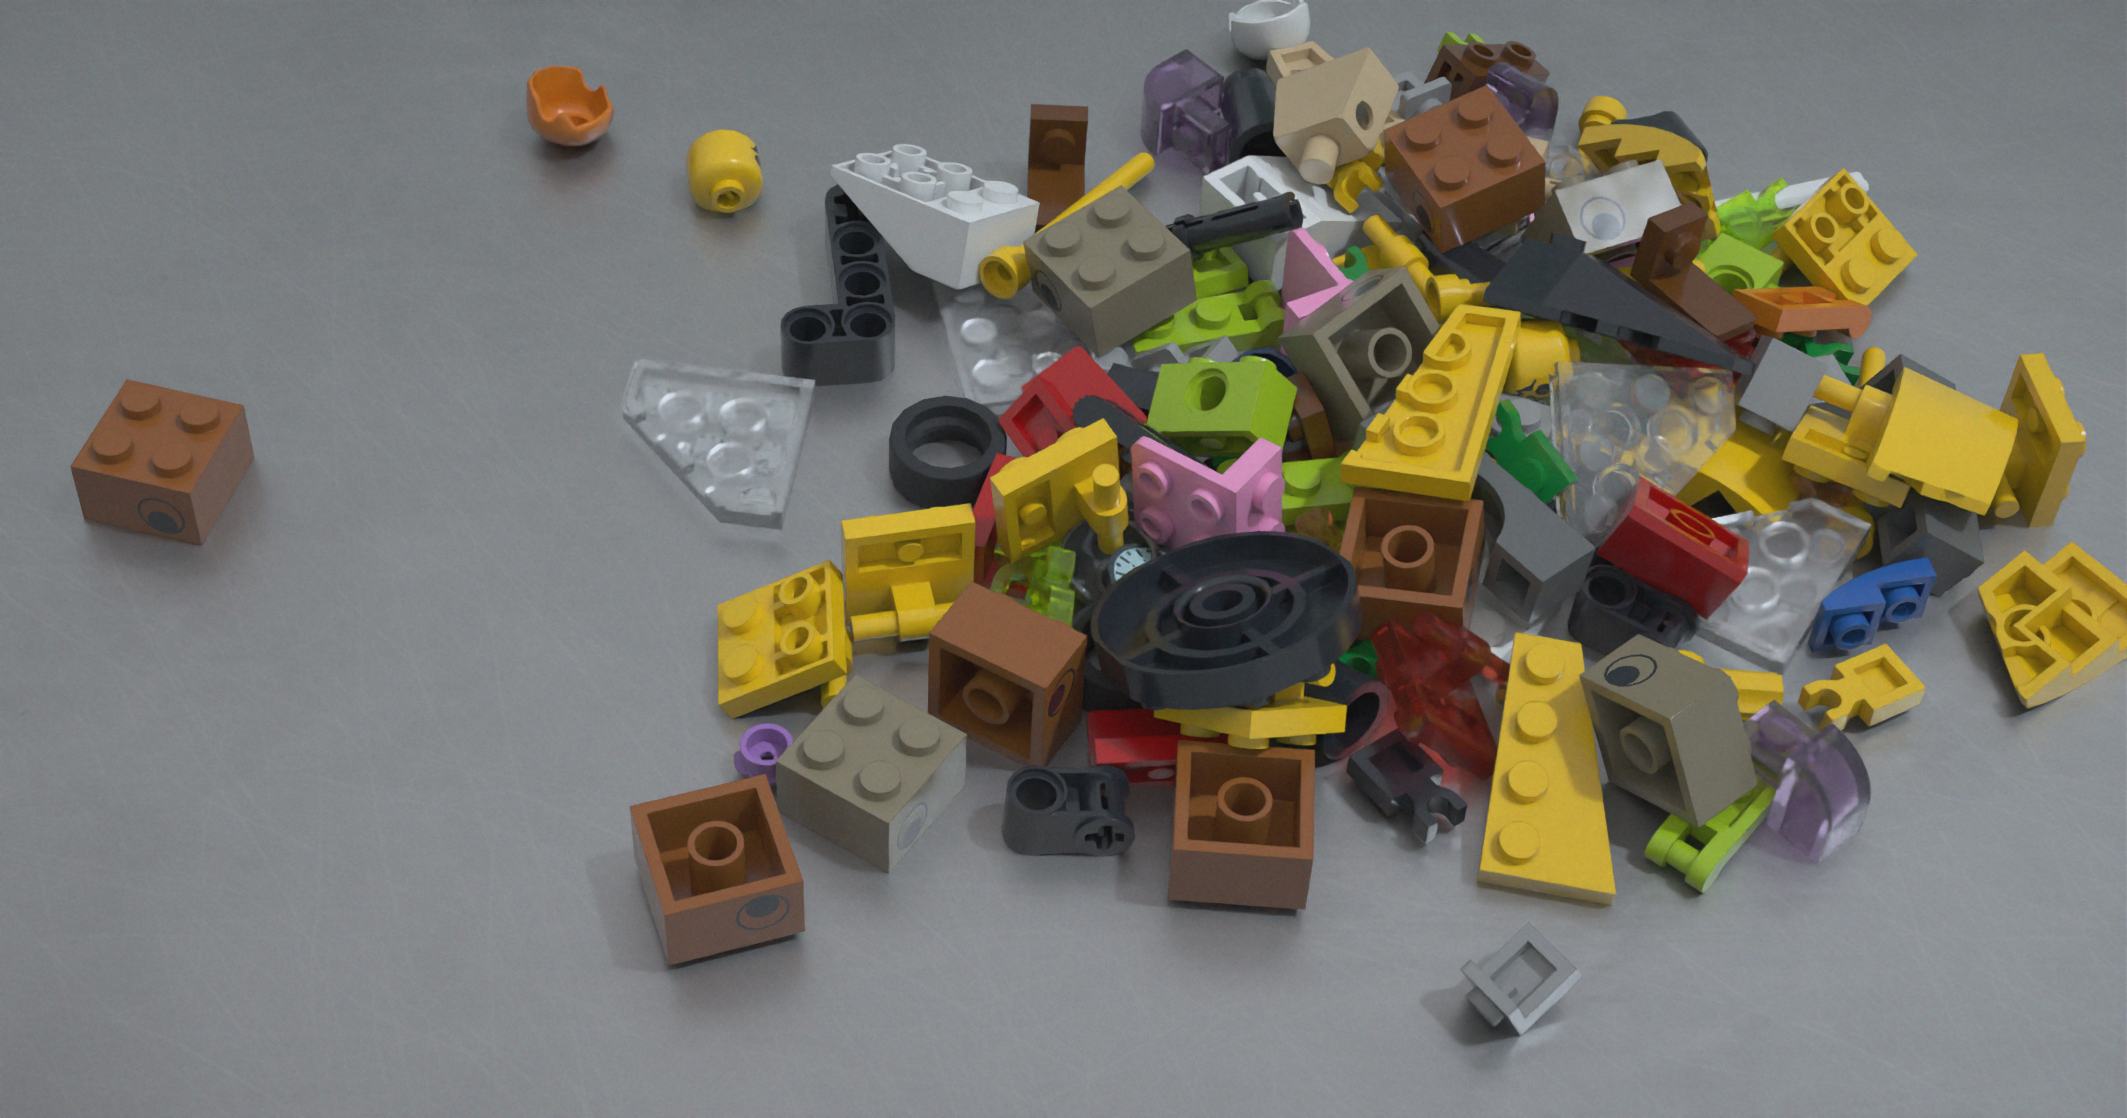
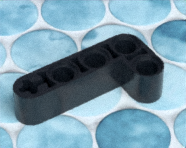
M837 184L831 187L825 196V244L833 304L797 307L787 312L781 319L782 372L787 380L799 386L817 387L873 383L890 376L895 367V313L884 239L851 198Z

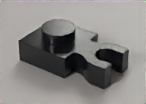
M1401 727L1349 755L1346 773L1388 816L1403 809L1409 815L1412 830L1425 844L1435 839L1438 827L1437 819L1430 813L1444 815L1454 827L1465 820L1468 804L1454 791L1440 786L1443 769Z

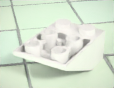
M896 144L892 147L891 151L879 154L860 153L856 155L855 160L831 165L830 175L908 267L914 272L954 289L960 290L982 283L978 269L980 262L1000 246L1019 247L1023 241L1029 239L1035 233L1040 202L1018 194L1019 189L1013 184L1003 181H985L973 176L972 169L966 165L954 162L941 163L926 157L927 151L921 147L910 144Z
M1248 155L1204 176L1202 179L1199 216L1217 213L1221 210L1251 202L1266 200L1286 192H1293L1295 199L1299 200L1302 208V228L1308 232L1316 243H1321L1326 248L1330 259L1346 254V249L1354 245L1361 249L1373 244L1370 238L1363 232L1365 221L1373 215H1381L1395 232L1403 229L1404 222L1365 188L1357 198L1359 207L1350 214L1335 200L1332 188L1326 183L1313 184L1304 180L1288 157ZM1290 231L1230 246L1247 265L1248 275L1255 282L1269 280L1275 284L1277 290L1282 289L1287 239Z

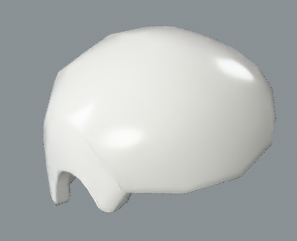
M1259 0L1242 7L1236 14L1234 12L1228 14V27L1233 44L1238 51L1253 60L1267 61L1269 51L1292 48L1305 43L1310 31L1311 20L1308 4L1303 0H1293L1292 3L1282 0Z

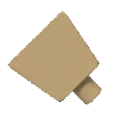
M1370 47L1280 78L1276 85L1273 130L1275 142L1296 167L1304 180L1313 184H1325L1333 178L1335 167L1367 157L1374 150L1397 95L1399 85Z

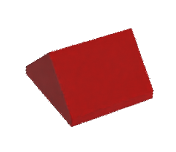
M1640 476L1596 554L1639 580L1665 593L1681 597L1690 603L1699 616L1708 620L1748 574L1750 542Z

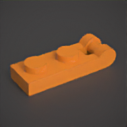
M1819 286L1734 289L1732 295L1756 316L1753 329L1749 331L1775 339L1783 338L1784 332L1815 337L1818 330L1836 329L1841 334L1857 339L1865 333L1871 320V309L1868 306L1853 300H1838L1836 293Z

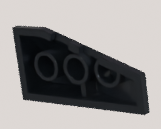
M1551 232L1549 243L1526 238L1484 293L1483 302L1508 310L1518 311L1521 314L1535 318L1549 319L1559 322L1564 326L1745 375L1753 376L1756 366L1755 363L1605 260L1584 253L1586 241Z

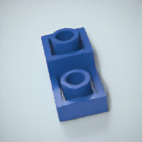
M1928 557L1907 560L1875 569L1848 581L1831 592L1820 603L1808 640L1811 652L1833 649L1850 650L1863 645H1871L1879 623H1900L1914 618H1922L1937 577Z

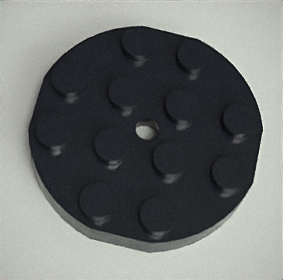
M1240 532L1191 542L1127 572L1112 584L1098 601L1091 618V633L1102 674L1129 698L1140 702L1141 706L1147 710L1156 711L1166 708L1200 710L1230 706L1252 710L1264 706L1271 700L1273 694L1296 683L1314 682L1326 677L1331 671V665L1349 649L1359 634L1363 620V610L1356 575L1351 562L1319 539L1290 532Z

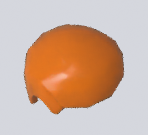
M550 66L535 71L527 81L526 109L528 122L531 128L545 140L566 147H579L600 139L609 128L613 120L614 108L607 97L606 87L601 85L597 90L590 89L585 83L580 68L573 66Z

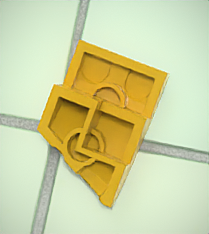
M1633 124L1585 127L1577 146L1604 174L1610 168L1629 160H1637L1640 166L1661 159L1680 204L1683 205L1692 201L1708 214L1700 240L1718 238L1721 230L1705 157L1697 146L1672 132L1655 127Z
M1671 354L1664 356L1657 365V370L1664 374L1662 395L1652 406L1651 422L1653 434L1648 439L1647 465L1674 497L1689 506L1719 490L1757 538L1775 529L1811 481L1794 470L1795 464L1781 459L1793 432L1776 426L1772 436L1738 420L1743 408L1728 401L1736 385L1695 361Z
M1903 367L1892 388V402L1880 423L1879 439L1867 460L1866 476L1883 482L1889 474H1893L1903 479L1921 495L1949 502L1960 508L1985 516L2012 451L2018 428V419L1909 368Z
M2072 541L2044 564H2041L2024 550L1978 587L1979 599L2019 700L2027 709L2044 704L2077 689L2127 658V584Z

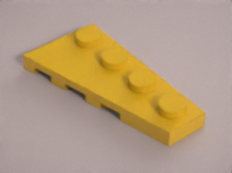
M1458 304L1424 350L1423 363L1414 375L1407 374L1396 388V399L1385 414L1378 413L1367 427L1364 443L1358 451L1350 450L1342 461L1341 483L1470 501L1517 344L1521 325V312Z
M1515 632L1477 881L1613 905L1616 890L1593 724L1579 677L1585 671L1582 645L1576 642Z

